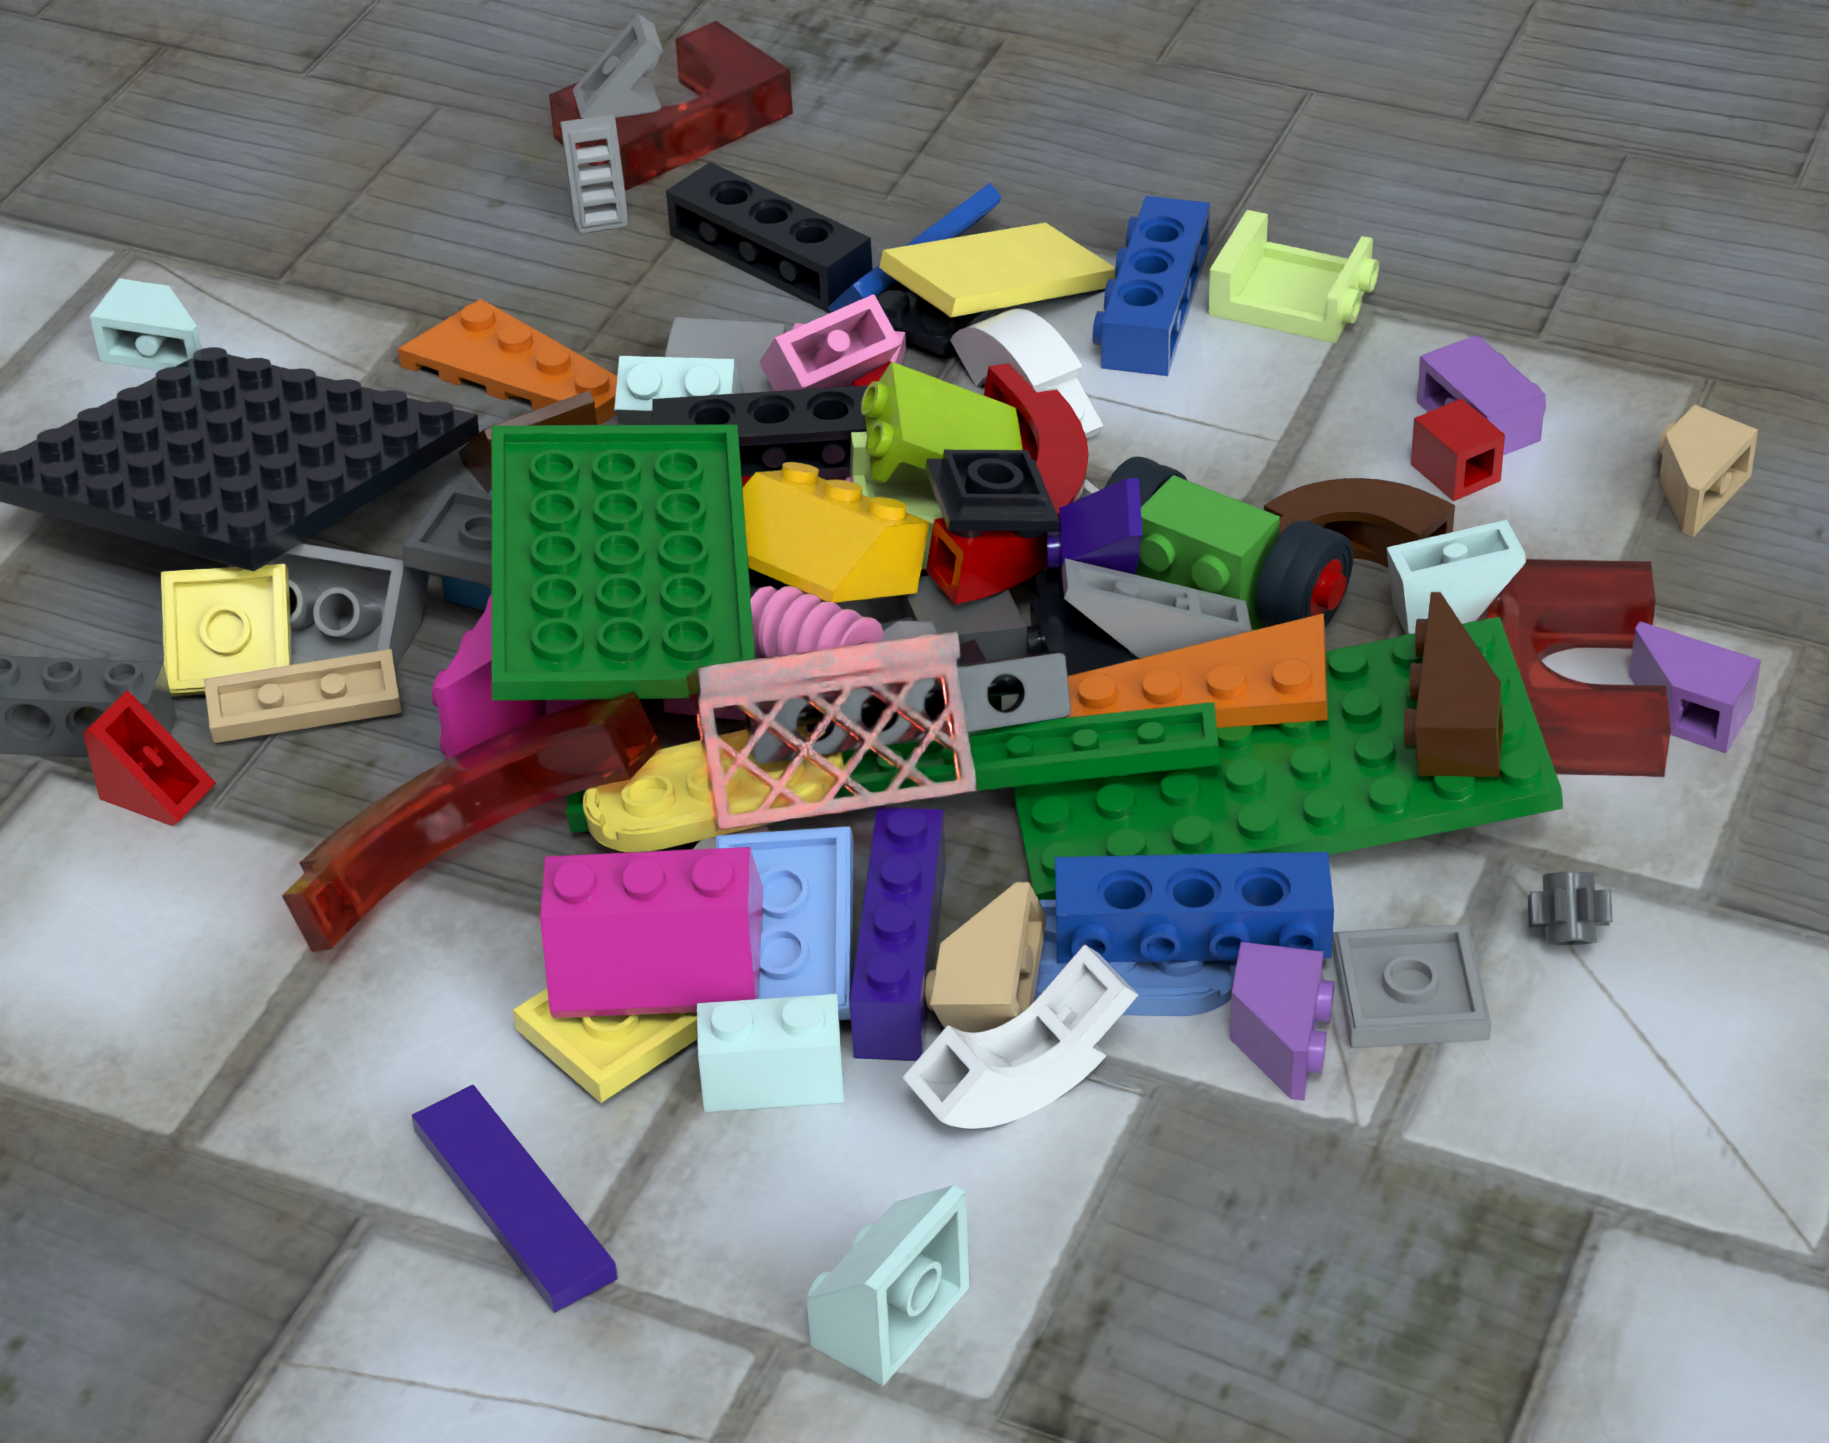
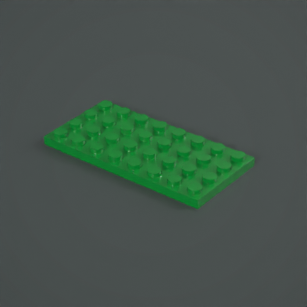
M1500 617L1462 624L1501 681L1504 738L1500 777L1419 776L1416 749L1405 748L1404 744L1405 709H1417V702H1411L1410 667L1411 663H1422L1423 658L1416 657L1415 633L1326 651L1328 720L1217 728L1221 765L1013 787L1032 887L1039 900H1055V857L1328 852V855L1563 809L1562 788Z

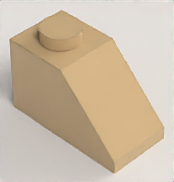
M1694 405L1677 423L1671 422L1666 426L1659 439L1657 448L1658 454L1662 456L1659 482L1681 532L1690 537H1694L1751 477L1758 429Z
M1030 882L1014 883L940 943L936 970H930L927 974L925 997L929 1010L935 1012L944 1029L950 1025L963 1032L988 1031L1011 1021L1033 1004L1047 915Z

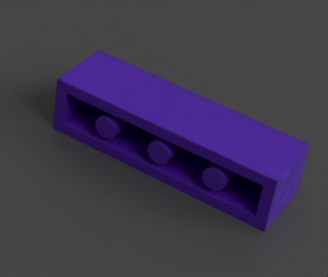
M877 807L850 995L853 1058L917 1061L924 1053L929 1011L925 997V984L928 972L934 969L946 868L944 815L941 809Z

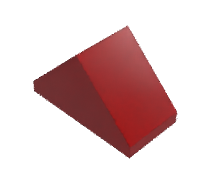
M128 690L122 693L83 732L100 800L174 826L216 784Z

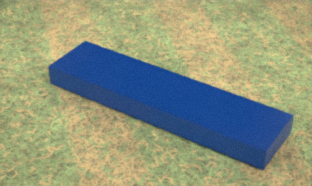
M990 182L905 246L959 237L1001 202L1002 196ZM878 265L850 286L827 308L832 313L873 294L877 298L880 293L887 291L898 281L879 268L880 265Z

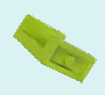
M895 362L890 363L878 382L873 381L869 384L863 395L861 413L865 416L866 453L870 455L872 478L875 481L885 484L900 463H908L925 469L927 458L943 459L944 450H1023L1015 407Z

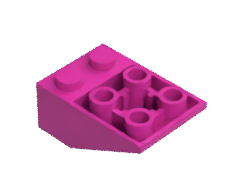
M492 593L488 599L485 612L475 627L465 632L459 651L447 669H443L437 674L432 688V703L435 707H438L441 725L440 751L446 756L449 780L455 784H460L546 731L545 700L492 701Z

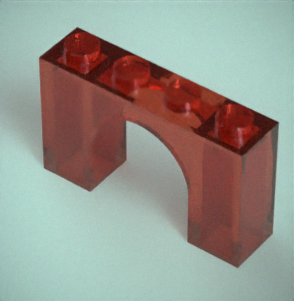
M714 21L676 38L679 83L699 97L677 105L661 106L660 110L656 112L615 118L625 191L792 115L790 69L718 21ZM578 82L549 94L554 139L562 145L561 122L583 119L580 117L573 93V88ZM606 139L575 143L576 149L606 145ZM608 160L588 164L591 166L608 164Z
M1526 559L1523 567L1485 609L1486 619L1500 617L1556 774L1665 776L1671 733L1666 686L1584 683L1556 673L1541 661L1556 652L1575 648L1633 649L1635 628L1641 621L1653 625L1656 600L1651 561Z

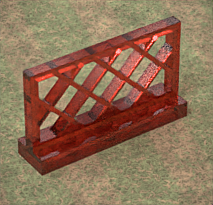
M957 631L697 667L689 673L686 679L690 702L695 701L715 831L978 791L956 660L961 657ZM941 677L945 706L934 722L931 723L904 703L903 700L916 681ZM904 683L896 695L883 687L884 685ZM867 688L888 704L869 733L838 711L852 690ZM840 692L831 705L818 696ZM802 697L824 714L805 742H802L774 721V718L788 699ZM776 701L767 714L753 705ZM738 707L760 723L740 752L717 736L713 710ZM895 711L925 732L906 761L876 739ZM947 718L950 736L940 730ZM831 720L862 742L842 771L812 749V746ZM766 729L797 751L778 780H775L746 758ZM932 739H935L954 754L958 780L935 783L913 767ZM869 748L899 770L883 792L871 793L849 777ZM720 752L732 760L724 774ZM804 758H807L835 779L820 801L806 803L785 787V784ZM741 767L767 786L770 791L755 811L730 814L726 785L738 768ZM906 776L920 785L898 789ZM842 786L856 795L833 799ZM777 795L791 804L790 806L768 809Z

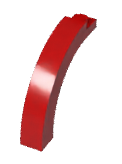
M1009 363L988 366L983 396L1016 408L1023 450H1028L1031 459L1035 460L1056 513L1059 515L1060 507L1082 498L1089 457L1087 438L1082 424L1071 405L1057 389L1037 393ZM944 518L934 519L926 572L955 605L988 597L1028 580L1046 567V531L1041 536L1035 538L1020 537L1011 531H984L978 537L965 538L948 531Z

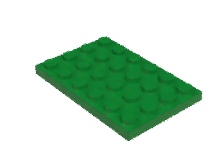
M738 425L491 426L492 701L744 698L756 695L757 678Z

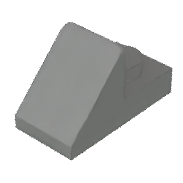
M637 14L573 88L580 117L590 118L614 114L615 118L660 110L661 106L655 87L650 80L644 77L655 68L660 54L663 52L655 25Z

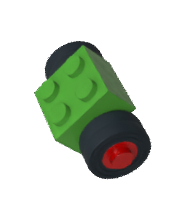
M1135 456L1127 459L1112 474L1104 488L1126 478H1139L1143 536L1136 575L1244 600L1247 605L1251 631L1261 629L1264 624L1274 626L1323 613L1325 628L1328 626L1343 600L1353 566V546L1351 541L1343 534L1330 529H1324L1320 525L1309 521L1298 520L1291 523L1279 535L1280 516L1190 482L1178 470L1160 465L1145 457Z

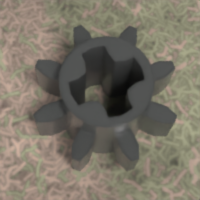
M1594 873L1544 874L1543 891H1531L1530 895H1528L1529 927H1545V944L1596 943L1597 926H1609L1612 922L1611 890H1595Z

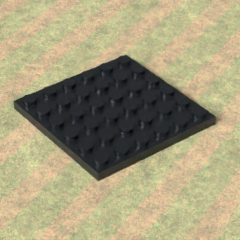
M203 348L194 352L193 358L175 367L159 370L151 380L137 387H130L119 391L117 397L99 407L79 412L77 418L67 424L39 433L36 440L17 450L0 453V502L246 570L256 571L470 442L479 434L478 414L453 409V405L447 402L435 401L428 403L408 398L402 391H379L362 387L360 382L356 380H333L316 376V373L310 369H287L271 365V361L265 358L246 359L229 355L223 348Z

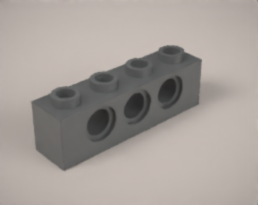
M0 655V754L89 757L83 732L126 690L171 734L176 715L164 663Z

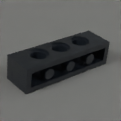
M709 162L666 190L670 236L828 313H831L827 308L855 282L872 271L870 237L712 162Z
M869 385L652 399V425H738L741 477L753 476L756 472L782 470V465L786 462L814 466L819 469L818 477L822 479L850 477L851 432H867L865 416L861 413V402Z

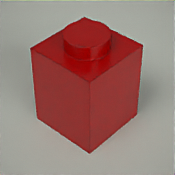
M1461 398L1414 418L1411 465L1454 502L1501 481L1505 434Z

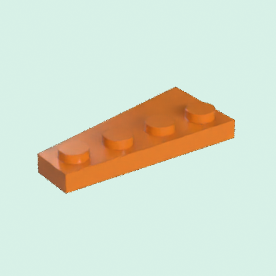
M483 299L465 306L461 311L397 348L400 367L417 372L422 366L438 370L440 380L458 386L465 379L486 386L487 395L504 401L508 398L531 400L532 410L543 408L590 390L595 402L597 425L603 424L616 415L614 408L617 376Z
M1324 613L1067 676L1071 713L1066 718L1214 702L1217 728L1328 720Z

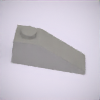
M1064 559L1061 569L1064 599L1139 659L1251 631L1247 605L1244 600Z

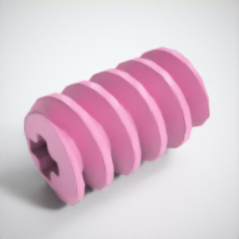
M771 586L761 587L751 597L755 658L765 659L774 666L784 667L796 675H804L809 680L815 683H823L824 685L866 679L878 663L883 648L884 632L881 623L874 618L861 617V615L851 609L842 610L834 602H823L816 595L804 594L793 586L783 587L780 590Z

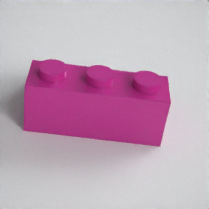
M736 847L545 856L540 921L549 1009L552 1018L697 1012V1003L759 999L763 884L751 848Z

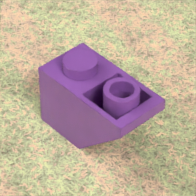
M1640 621L1635 628L1629 677L1666 734L1727 753L1754 707L1761 660Z
M1241 942L1231 992L1230 1040L1290 1099L1305 1101L1309 1072L1322 1074L1327 1032L1316 1031L1317 1021L1330 1023L1333 1008L1335 981L1322 980L1324 951Z

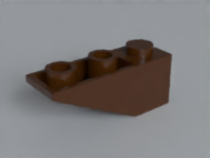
M1431 592L1428 619L1416 620V657L1423 658L1422 663H1411L1410 700L1411 702H1417V709H1405V748L1416 749L1419 776L1500 777L1504 738L1501 681L1442 593Z

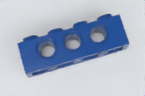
M1145 196L1139 216H1130L1126 234L1127 248H1119L1115 266L1116 279H1108L1104 296L1105 312L1097 311L1094 319L1092 339L1094 345H1101L1102 369L1161 376L1169 375L1209 250V202Z
M1328 852L1055 857L1057 963H1069L1084 945L1098 952L1107 962L1231 961L1238 959L1241 942L1324 951L1323 959L1332 958L1334 903Z

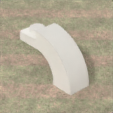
M1020 308L1011 309L957 331L950 339L976 387L986 383L988 366L1009 363L1037 393L1057 389L1073 408L1082 424L1087 439L1097 436L1104 426L1076 378L1082 368L1081 363L1062 336L1037 314Z
M1084 945L1033 1004L1020 1015L997 1028L983 1032H963L948 1025L902 1078L938 1120L947 1125L978 1129L1015 1121L1052 1103L1067 1093L1100 1064L1107 1055L1096 1043L1139 995L1098 952Z

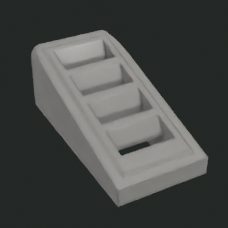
M614 114L561 122L570 208L576 232L589 233L626 227L628 225L627 204ZM606 139V145L576 149L575 143ZM608 160V164L578 168V164ZM610 182V185L581 189V186Z

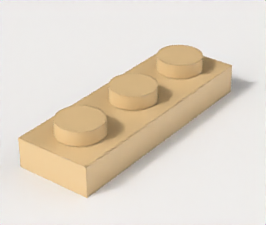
M391 649L204 679L209 727L213 743L402 713Z

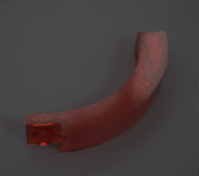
M632 691L613 699H595L545 715L487 739L421 773L379 799L341 826L299 862L304 874L282 895L311 952L332 949L383 897L400 883L438 856L483 830L551 800L589 788L631 780L661 747L636 692Z

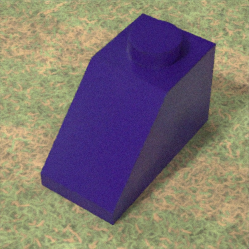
M1126 478L1059 508L1058 518L1060 522L1058 531H1046L1045 539L1047 569H1058L1059 591H1063L1061 569L1065 558L1136 575L1143 536L1139 478Z

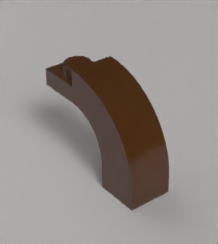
M1344 478L1316 482L1288 491L1264 505V511L1280 516L1279 535L1295 521H1309L1320 525L1324 529L1333 530L1347 537L1353 546L1354 559L1375 562L1389 568L1387 547L1453 532L1455 505L1436 495L1406 484L1379 479Z

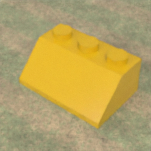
M796 462L783 463L782 470L756 472L742 488L748 568L796 587L808 594H814L827 602L838 603L917 593L930 522L907 513V505L905 503L890 498L867 497L862 495V486L844 480L822 479L818 477V468Z

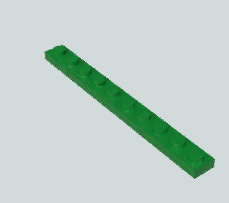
M1214 702L1050 719L841 751L845 768L844 781L838 792L821 807L1221 765ZM609 767L570 771L566 817L571 833L589 831L583 809V797L592 782L594 788H596L598 784L605 780L603 772Z

